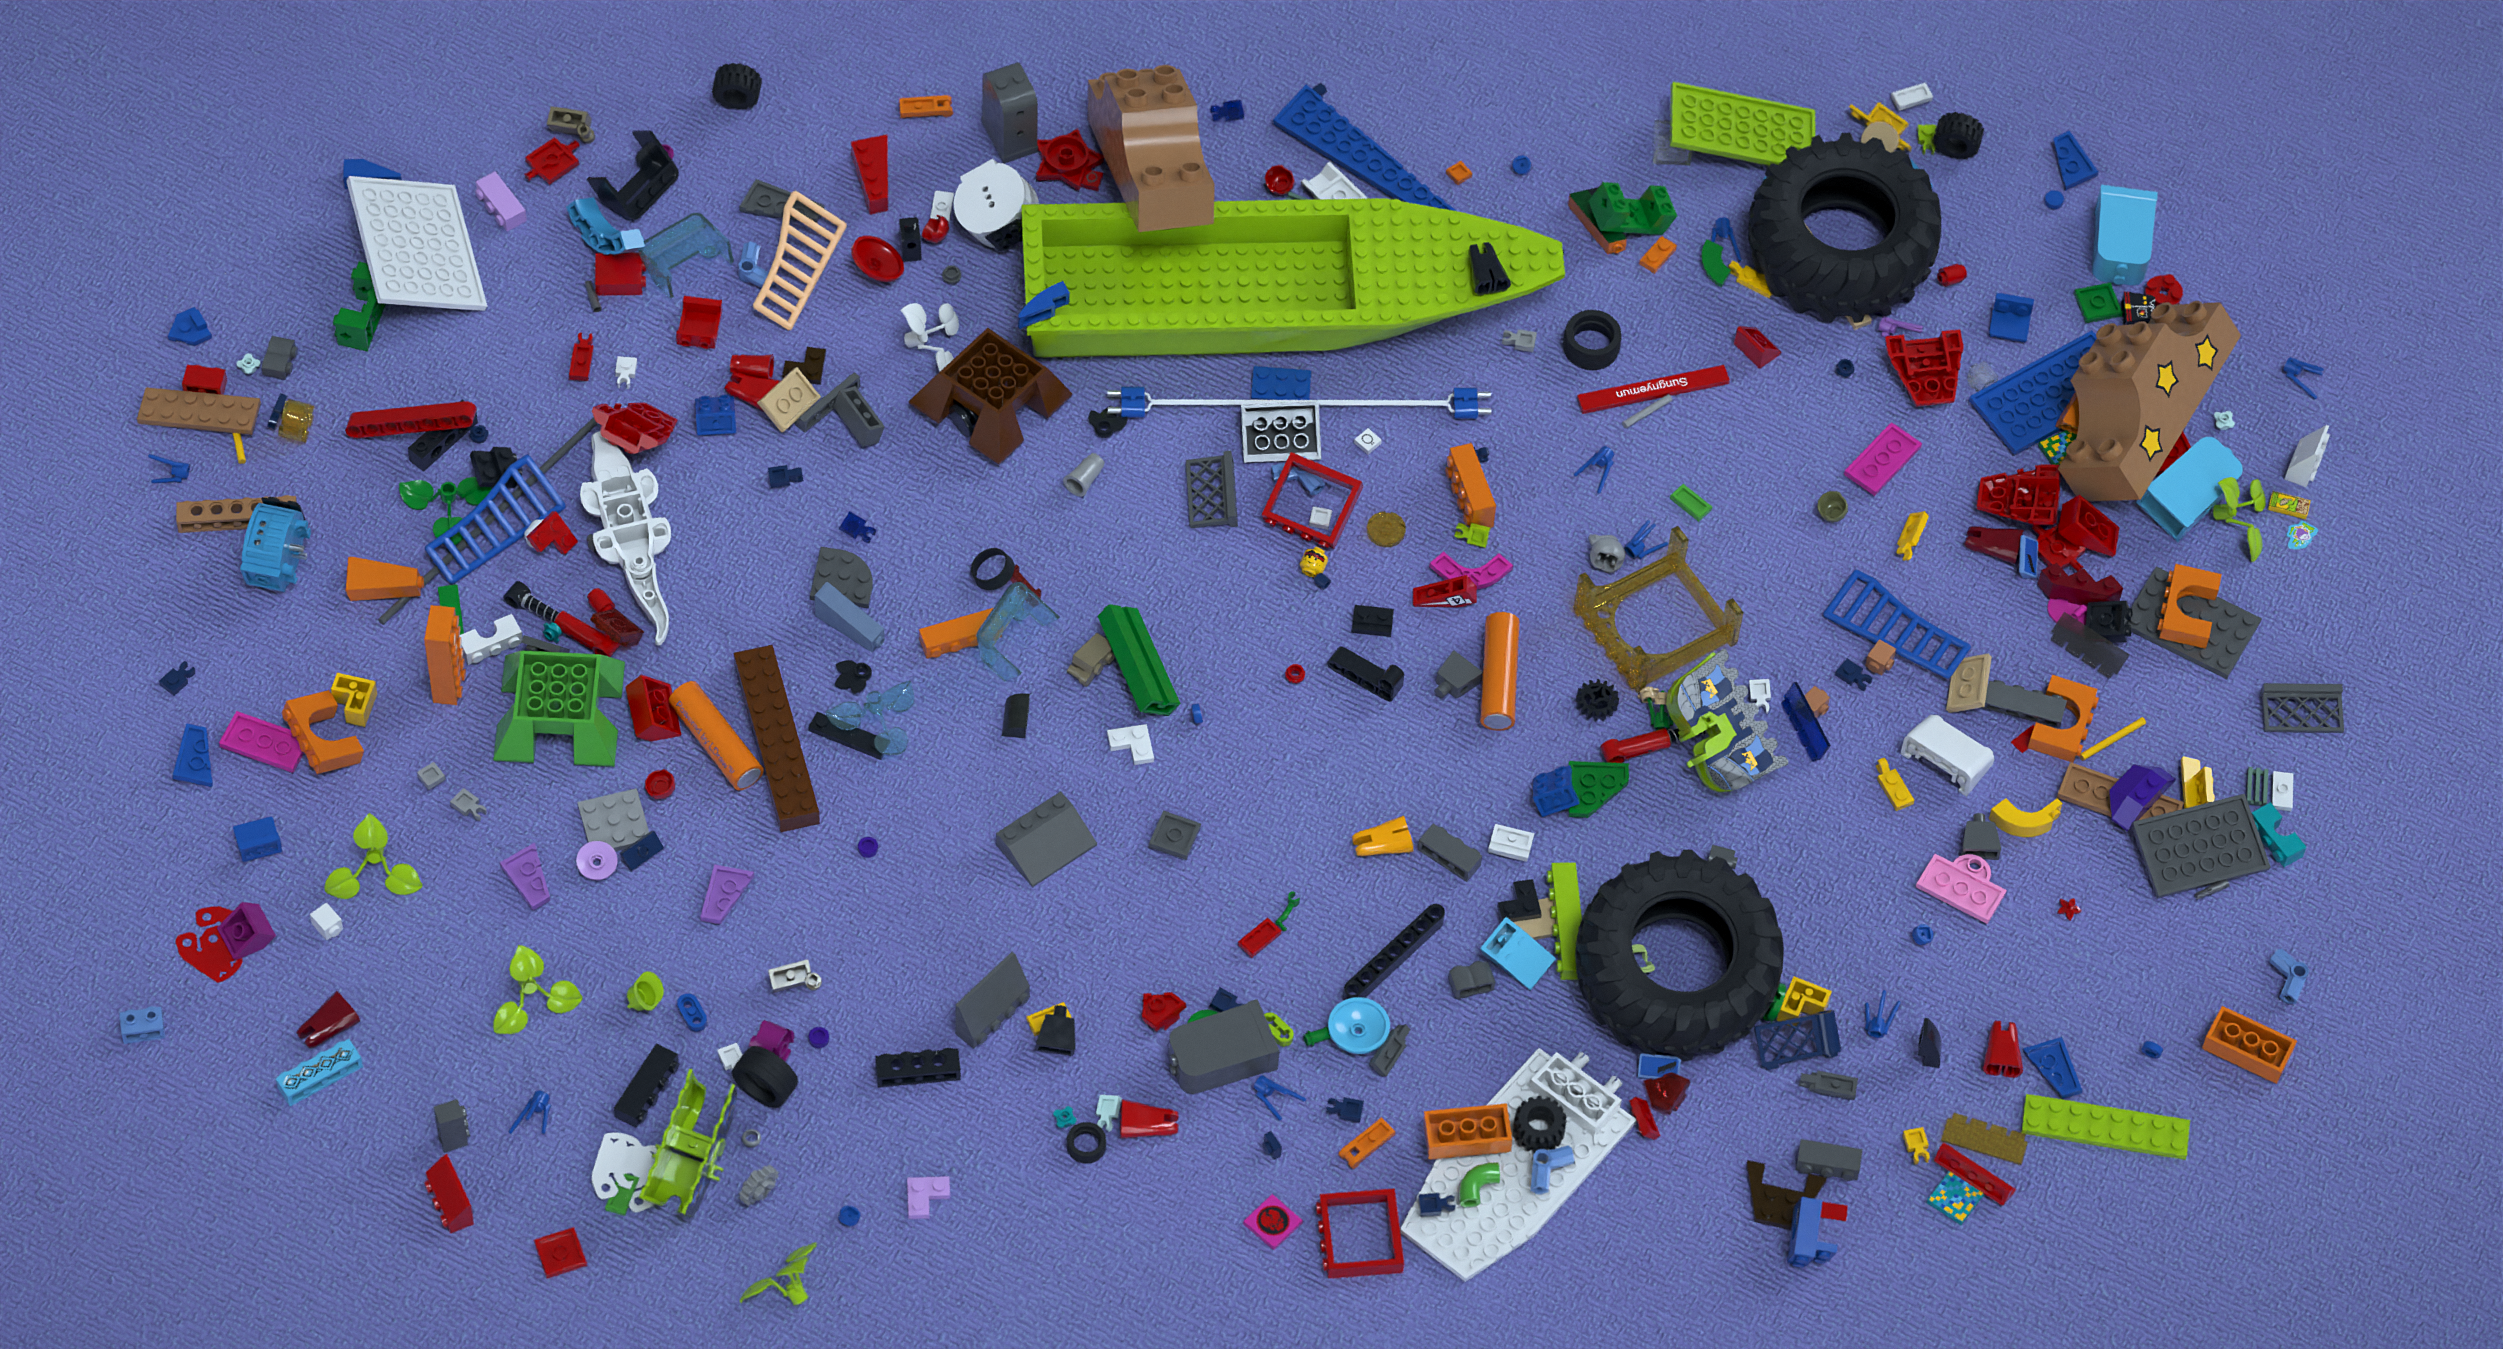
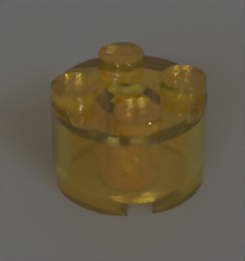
M288 399L281 416L282 423L279 425L278 436L306 443L309 435L308 428L312 426L314 420L313 412L315 406Z

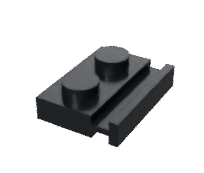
M1355 605L1352 633L1391 637L1394 609Z

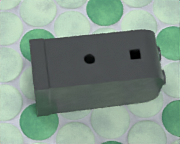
M1019 62L983 73L981 122L1003 164L1038 152V101L1034 88Z
M1255 999L1247 1004L1174 1028L1169 1037L1168 1059L1170 1064L1168 1066L1171 1075L1176 1076L1178 1084L1184 1092L1197 1094L1265 1072L1269 1073L1278 1070L1280 1051L1258 999Z

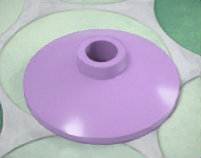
M589 842L577 854V867L586 878L603 880L611 876L617 867V854L605 842ZM598 860L601 862V864L599 866H595L593 862Z

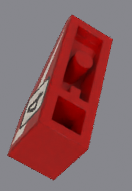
M1467 575L1413 588V605L1415 607H1462L1477 603V586Z

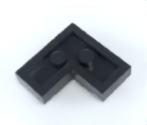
M1533 879L1513 882L1512 886L1516 900L1498 902L1497 904L1501 922L1505 917L1512 922L1541 918L1542 915Z

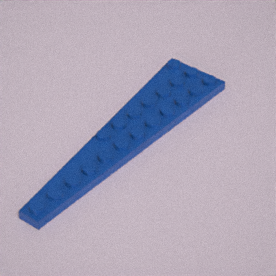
M1307 84L1273 119V125L1392 198L1403 202L1456 211L1440 196L1434 195L1427 185H1422L1414 174H1409L1401 163L1369 136L1365 135L1363 131L1351 125L1345 116L1338 114L1332 105L1325 103L1323 98Z

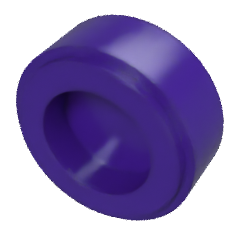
M872 837L862 838L858 842L859 854L865 858L875 856L878 852V842Z
M823 1027L813 1028L809 1032L810 1045L814 1048L825 1047L829 1043V1032Z

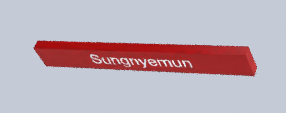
M1725 365L1578 394L1577 401L1582 414L1663 398L1668 394L1673 396L1730 383V379Z

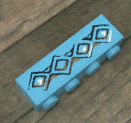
M350 1039L340 1041L333 1048L319 1052L314 1058L299 1063L294 1069L282 1072L276 1078L277 1088L288 1105L292 1106L362 1068V1058Z

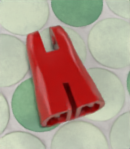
M734 372L730 377L731 381L727 382L724 389L729 395L763 411L757 402L778 384L780 380Z
M1995 1020L1990 1029L1983 1071L1987 1075L1998 1076L2003 1066V1076L2016 1078L2023 1073L2015 1022H2009L2007 1031L2001 1030V1021Z
M1122 1099L1120 1138L1174 1135L1178 1133V1124L1175 1123L1179 1119L1178 1112L1172 1109L1154 1107Z

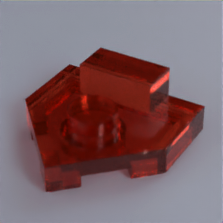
M1672 1072L1654 1080L1652 1078L1644 1080L1652 1108L1669 1115L1672 1111H1677L1686 1097L1685 1091L1690 1085V1080Z

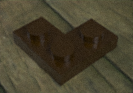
M807 347L804 362L785 360L782 379L797 367L810 384L821 385L826 349Z

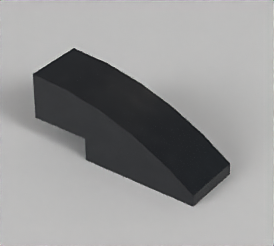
M1924 1018L1919 1035L1918 1055L1924 1056L1923 1066L1940 1068L1941 1036L1933 1022L1929 1018Z

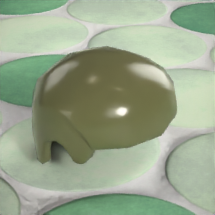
M1828 491L1818 499V511L1828 522H1838L1848 513L1847 501L1838 491Z

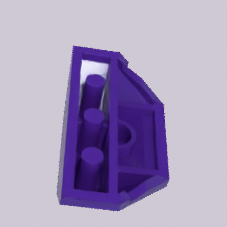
M2133 764L2109 790L2112 821L2128 832L2132 828L2131 823L2138 821L2176 781V778L2161 767Z

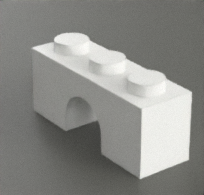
M512 614L494 621L496 634L490 638L479 636L476 629L460 635L462 637L461 648H463V657L468 665L478 663L484 658L498 655L501 651L515 648L521 644L523 639L522 631Z

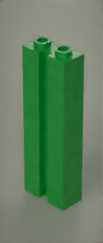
M1109 604L1097 617L1139 711L1169 716L1181 703L1138 608H1121V606Z

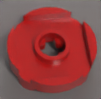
M2159 275L2147 281L2144 294L2155 297L2156 307L2166 302L2171 303V305H2178L2182 300L2183 288L2173 275ZM2162 290L2166 291L2167 295H2164L2163 293L2160 294L2159 292H2161Z

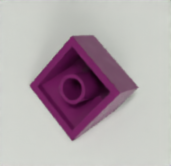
M241 902L217 927L234 960L264 949L276 936L260 905L255 903Z

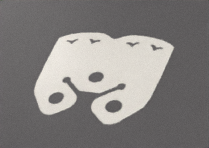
M605 1134L592 1173V1183L598 1197L607 1199L614 1197L618 1193L616 1184L612 1177H609L610 1173H614L618 1184L627 1189H630L633 1181L629 1182L625 1179L624 1174L632 1173L640 1178L635 1189L643 1185L645 1186L649 1170L655 1162L650 1152L656 1154L658 1149L654 1145L642 1146L636 1138L626 1134ZM610 1138L619 1140L613 1143V1141ZM626 1141H628L629 1144H634V1146L628 1147ZM609 1184L610 1191H602L601 1186ZM641 1190L633 1193L629 1203V1207L634 1212H641L655 1205L644 1199L641 1205L634 1203V1199L640 1196Z

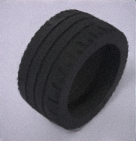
M1591 309L1578 312L1570 318L1564 331L1563 348L1566 357L1572 364L1584 370H1601L1610 366L1616 360L1620 351L1622 340L1620 326L1615 318L1604 311ZM1583 331H1598L1604 334L1611 343L1602 349L1593 350L1579 345L1574 337Z
M749 1047L732 1070L735 1082L746 1094L757 1102L772 1108L781 1107L798 1084V1078L793 1069L778 1055L763 1047Z

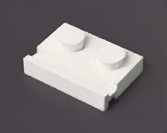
M1495 824L1488 852L1527 862L1534 833Z

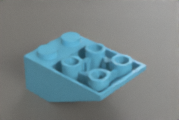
M1507 917L1504 918L1480 948L1484 956L1529 990H1532L1556 960L1553 955Z

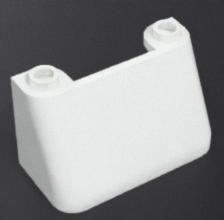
M1929 715L1912 729L1904 738L1900 753L1907 759L1912 755H1915L1917 759L1923 756L1953 776L1951 781L1954 783L1957 781L1960 784L1959 792L1966 797L1994 762L1993 751L1990 748L1982 746L1943 721L1938 715Z

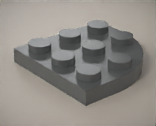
M820 547L810 600L815 601L814 595L828 582L856 606L869 609L873 579L867 564L859 556L849 551Z

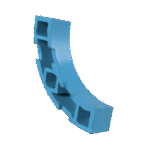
M594 197L574 200L566 207L574 226H578L583 233L581 237L596 251L615 255L635 252L645 247L644 239L639 229L618 231L612 227L602 215Z

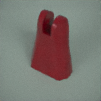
M1972 526L1968 528L1967 535L1969 537H1966L1964 544L1970 550L1988 554L2016 565L2020 549V538L2024 530Z
M335 991L299 1027L296 1034L300 1039L306 1038L305 1045L311 1049L321 1045L334 1035L360 1022V1018L338 991Z

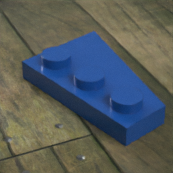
M186 723L172 779L208 787L213 786L206 727Z
M2062 1037L2023 1048V1053L2062 1099L2082 1093V1087Z

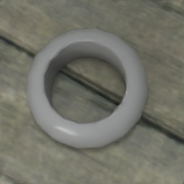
M755 1129L746 1130L742 1135L743 1144L748 1147H756L761 1142L760 1133ZM748 1135H755L757 1140L749 1142L746 1140V1137Z

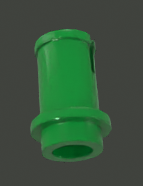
M1326 1026L1312 1032L1306 1031V1034H1303V1039L1306 1046L1310 1045L1313 1047L1315 1043L1331 1039V1036Z

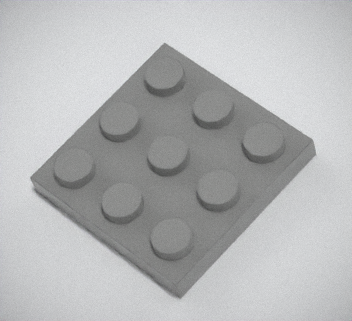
M637 788L577 802L588 843L602 841L609 844L616 852L626 849L649 833Z

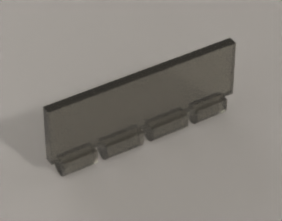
M2066 612L2062 614L2051 631L2054 633L2051 638L2052 642L2062 648L2068 642L2069 644L2065 650L2077 658H2080L2082 653H2085L2081 661L2093 669H2096L2100 663L2101 666L2098 672L2109 679L2114 673H2119L2130 654Z

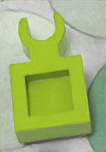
M1917 125L1918 144H1923V155H1925L1926 149H1930L1932 155L1934 154L1933 138L1936 125Z
M1462 523L1457 524L1456 529H1460L1462 532L1456 531L1455 537L1468 538V544L1486 548L1490 527L1471 523L1470 527Z

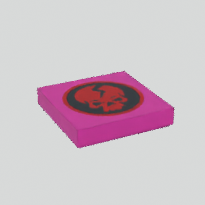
M1273 1194L1243 1221V1224L1273 1250L1303 1223L1300 1217Z

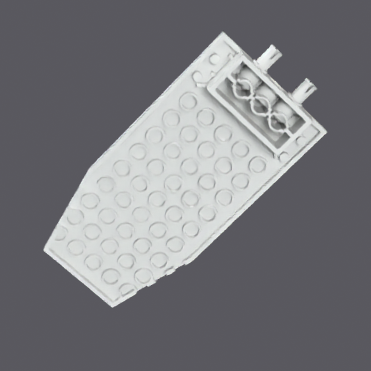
M1538 1048L1487 1104L1507 1103L1512 1135L1511 1152L1436 1159L1430 1174L1426 1178L1419 1194L1440 1193V1198H1445L1449 1195L1455 1196L1454 1202H1448V1204L1456 1205L1454 1211L1441 1210L1442 1213L1439 1216L1420 1217L1417 1196L1400 1229V1233L1463 1281H1468L1533 1238L1636 1124L1637 1119L1620 1108L1622 1100L1614 1094L1622 1085L1620 1079L1618 1078L1614 1081L1616 1076H1612L1604 1086L1599 1084L1581 1070L1589 1062L1586 1054L1582 1058L1583 1052H1579L1573 1061L1569 1062L1557 1052L1551 1057ZM1537 1096H1542V1099L1549 1097L1550 1101L1553 1102L1555 1100L1558 1102V1107H1563V1113H1566L1567 1121L1563 1140H1561V1144L1559 1146L1555 1145V1149L1569 1145L1572 1148L1575 1160L1574 1164L1550 1170L1549 1192L1544 1194H1535V1192L1530 1191L1534 1150L1530 1149V1151L1525 1150L1526 1146L1521 1147L1518 1144L1519 1140H1515V1133H1513L1514 1118L1518 1106H1521L1524 1100L1528 1102L1530 1097L1537 1099ZM1540 1119L1529 1122L1537 1130H1546L1551 1127L1549 1123ZM1539 1160V1161H1538V1162L1541 1163V1164H1545V1163H1546V1162L1543 1161V1160ZM1498 1162L1500 1183L1486 1184L1481 1187V1203L1478 1206H1461L1459 1190L1460 1183L1465 1174L1477 1165Z

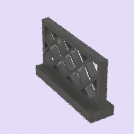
M1224 451L1222 456L1186 460L1190 528L1230 524V527H1238L1234 460L1231 451ZM1221 462V466L1217 471L1210 468L1213 463ZM1194 465L1203 467L1197 474L1191 470V466ZM1206 470L1213 474L1207 481L1200 477ZM1216 477L1222 480V483L1217 488L1211 484ZM1196 480L1203 483L1198 490L1192 487ZM1207 486L1214 490L1208 497L1202 494ZM1217 494L1223 497L1218 504L1212 500ZM1198 496L1204 499L1199 506L1193 503ZM1208 503L1215 507L1210 513L1203 510ZM1220 510L1224 513L1225 518L1216 519L1213 515ZM1199 512L1206 516L1202 521H1194V517Z
M2264 683L2260 689L2264 732L2343 733V685ZM2267 699H2275L2280 705L2273 710L2268 705ZM2289 699H2294L2300 705L2293 710L2286 702ZM2309 699L2315 700L2319 704L2314 711L2305 704ZM2328 700H2337V707L2334 710H2331L2325 704ZM2282 706L2290 713L2285 720L2276 713ZM2301 707L2310 713L2305 719L2296 713ZM2321 707L2329 713L2324 720L2316 714ZM2274 716L2281 724L2279 726H2269V719ZM2292 716L2301 722L2297 727H2292L2287 722ZM2313 716L2320 724L2317 727H2312L2306 721ZM2333 716L2338 721L2339 727H2331L2326 721Z

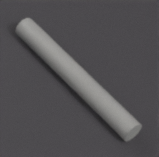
M1669 394L1623 421L1622 425L1624 428L1630 427L1671 402L1672 397Z

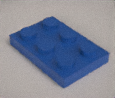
M1254 366L1251 400H1309L1311 370Z

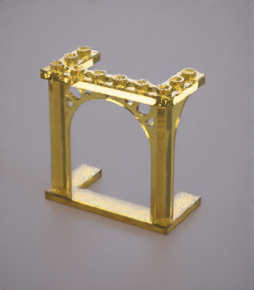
M1679 526L1671 529L1667 556L1607 585L1595 586L1586 572L1578 577L1573 606L1577 616H1581L1586 628L1592 631L1597 643L1604 647L1608 658L1615 662L1619 673L1624 674L1629 686L1635 689L1638 695L1647 684L1727 643L1730 647L1738 643L1744 612L1733 598L1726 601L1724 612L1720 609L1685 562L1689 540ZM1675 573L1717 628L1672 652L1649 654L1645 653L1640 645L1632 648L1621 638L1615 625V613L1620 603L1626 597ZM1605 611L1610 614V617L1600 618L1597 612ZM1626 652H1630L1632 656L1629 657Z

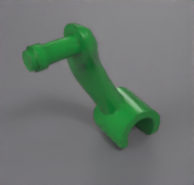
M1294 891L1288 894V905L1282 915L1276 920V925H1279L1283 932L1287 928L1282 922L1287 919L1293 907L1298 906L1300 898L1292 900L1296 894Z

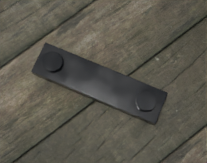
M816 712L808 727L809 732L879 760L883 758L890 745V740L820 712Z

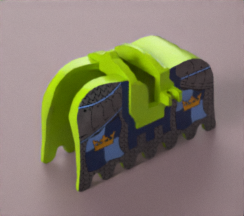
M1724 648L1717 654L1712 652L1698 665L1675 680L1668 690L1666 700L1668 713L1680 730L1678 732L1680 742L1688 740L1705 730L1709 735L1693 746L1692 752L1694 757L1690 758L1686 764L1689 768L1695 765L1702 782L1709 789L1720 793L1740 789L1760 777L1788 765L1789 762L1785 756H1775L1773 754V751L1778 746V742L1775 738H1764L1763 734L1768 729V724L1764 720H1754V715L1758 712V706L1755 703L1747 704L1744 702V698L1748 695V688L1744 685L1736 686L1734 684V680L1738 677L1739 673L1736 668H1725L1724 663L1728 660L1729 654Z
M689 1069L685 1086L680 1091L677 1106L671 1114L670 1124L664 1132L661 1146L658 1144L655 1146L658 1150L656 1155L652 1154L651 1156L655 1159V1162L649 1170L646 1185L642 1188L639 1198L658 1206H663L671 1197L678 1196L681 1199V1204L676 1212L689 1217H693L696 1214L710 1180L720 1181V1178L714 1175L716 1170L723 1172L724 1168L716 1166L715 1161L717 1156L721 1157L727 1144L726 1137L738 1096L736 1085L732 1084L729 1094L726 1095L721 1117L715 1126L712 1138L694 1132V1127L705 1101L707 1088L697 1080L692 1069ZM671 1148L702 1158L704 1161L699 1162L672 1152Z

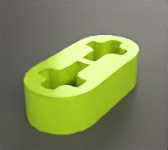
M1269 1012L1264 1014L1268 1022L1274 1021L1273 1025H1268L1276 1043L1282 1047L1291 1045L1294 1038L1293 1030L1275 1013ZM1281 1034H1288V1039L1286 1037L1281 1038Z

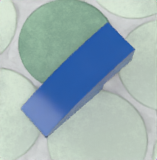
M1062 281L1052 285L1035 296L1018 314V328L1021 329L1054 317L1056 308L1069 304L1070 292L1065 283Z

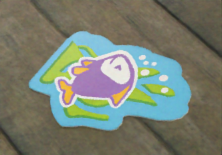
M2303 520L2299 524L2290 525L2286 534L2287 537H2290L2288 547L2295 550L2306 548L2311 543L2312 537L2317 534L2318 529Z

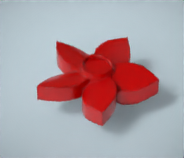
M2075 898L2070 899L2069 902L2063 899L2059 900L2062 907L2058 910V914L2066 913V917L2071 921L2074 914L2081 913V909L2078 906H2074Z

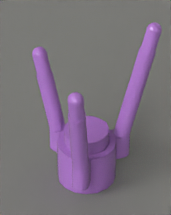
M1884 316L1878 330L1882 331L1881 336L1885 337L1891 336V333L1894 334L1897 327L1919 333L1922 332L1923 327Z

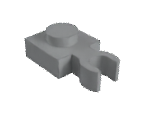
M1518 329L1517 334H1514L1511 331L1505 330L1503 337L1509 338H1502V344H1515L1516 350L1534 352L1537 332Z
M464 788L450 801V805L464 816L471 813L477 821L481 820L480 815L477 814L478 812L487 814L486 808L478 805L479 799Z

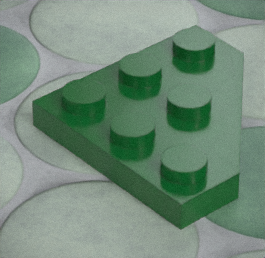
M1569 761L1568 765L1572 768V786L1579 798V804L1568 808V817L1589 818L1624 789L1629 783V763Z

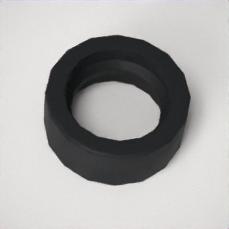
M1081 1122L1069 1130L1067 1135V1151L1075 1161L1089 1164L1098 1161L1104 1155L1106 1135L1100 1126L1091 1122ZM1081 1134H1091L1099 1140V1145L1093 1151L1083 1152L1075 1147L1074 1141Z

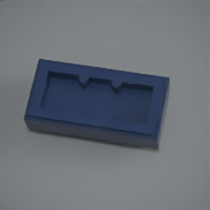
M650 831L621 851L620 855L628 869L633 870L664 849L655 831Z

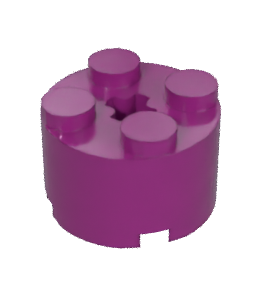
M764 1020L760 1025L757 1035L751 1038L749 1047H763L775 1053L786 1062L791 1053V1049H788L790 1042L794 1043V1032Z

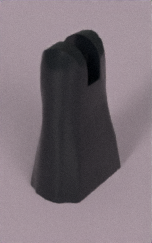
M1484 242L1482 244L1483 254H1480L1477 244L1470 245L1469 258L1475 293L1485 295L1506 291L1511 286V280L1501 265L1493 246L1489 242Z

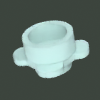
M246 354L241 361L237 362V367L241 368L246 374L254 373L257 367L260 366V361L254 359L251 354Z
M2230 411L2216 412L2214 414L2216 427L2221 430L2233 428L2235 422L2232 421L2233 414Z

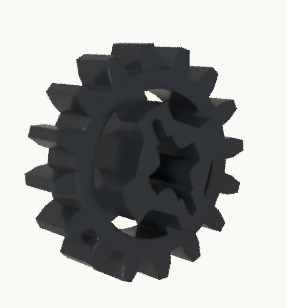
M1597 679L1596 683L1589 680V685L1583 683L1582 689L1578 688L1576 695L1577 709H1581L1582 715L1587 713L1588 719L1595 716V721H1598L1599 717L1606 720V715L1613 716V711H1617L1619 705L1618 691H1613L1614 685L1608 687V681L1602 684L1600 679Z

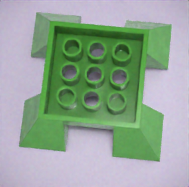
M518 651L506 655L501 692H515L516 695L514 704L497 724L493 760L534 763L537 733L574 735V765L615 767L618 729L598 709L599 697L622 698L625 661L601 654Z

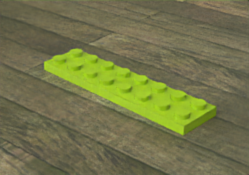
M2026 1094L2021 1134L2186 1160L2190 1120Z

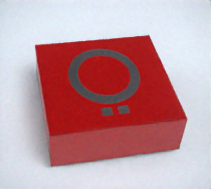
M1089 169L1085 171L1081 188L1099 191L1103 173Z

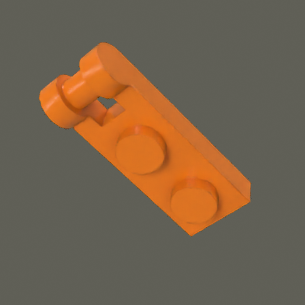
M949 95L899 98L900 117L936 115L950 117L953 115V108L950 106L952 98Z
M1381 1117L1343 1147L1338 1155L1342 1159H1346L1349 1162L1348 1165L1355 1169L1364 1159L1395 1135V1130ZM1356 1150L1358 1154L1354 1156L1351 1152Z

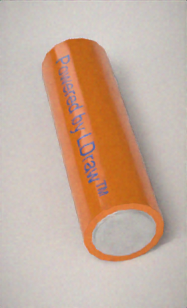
M1507 612L1492 613L1485 620L1480 722L1485 728L1496 731L1507 730L1513 727L1516 714L1520 621L1516 615Z
M689 681L674 690L670 695L669 704L736 790H744L756 783L764 772L762 765L696 681Z

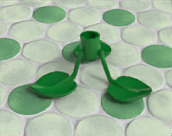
M476 476L462 480L458 488L452 482H445L435 495L434 489L429 482L414 480L399 483L401 498L411 509L423 510L427 507L428 501L433 502L439 495L441 500L447 503L448 518L441 517L433 525V533L436 538L462 520L461 517L451 518V503L455 501L456 494L461 499L465 498L468 504L478 505L492 488L479 487ZM458 532L450 539L454 545H457L462 541L463 537Z

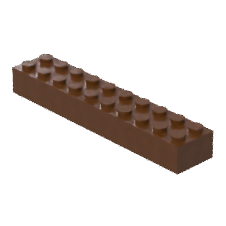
M773 645L735 652L734 666L760 761L764 769L780 833L820 824L819 809Z

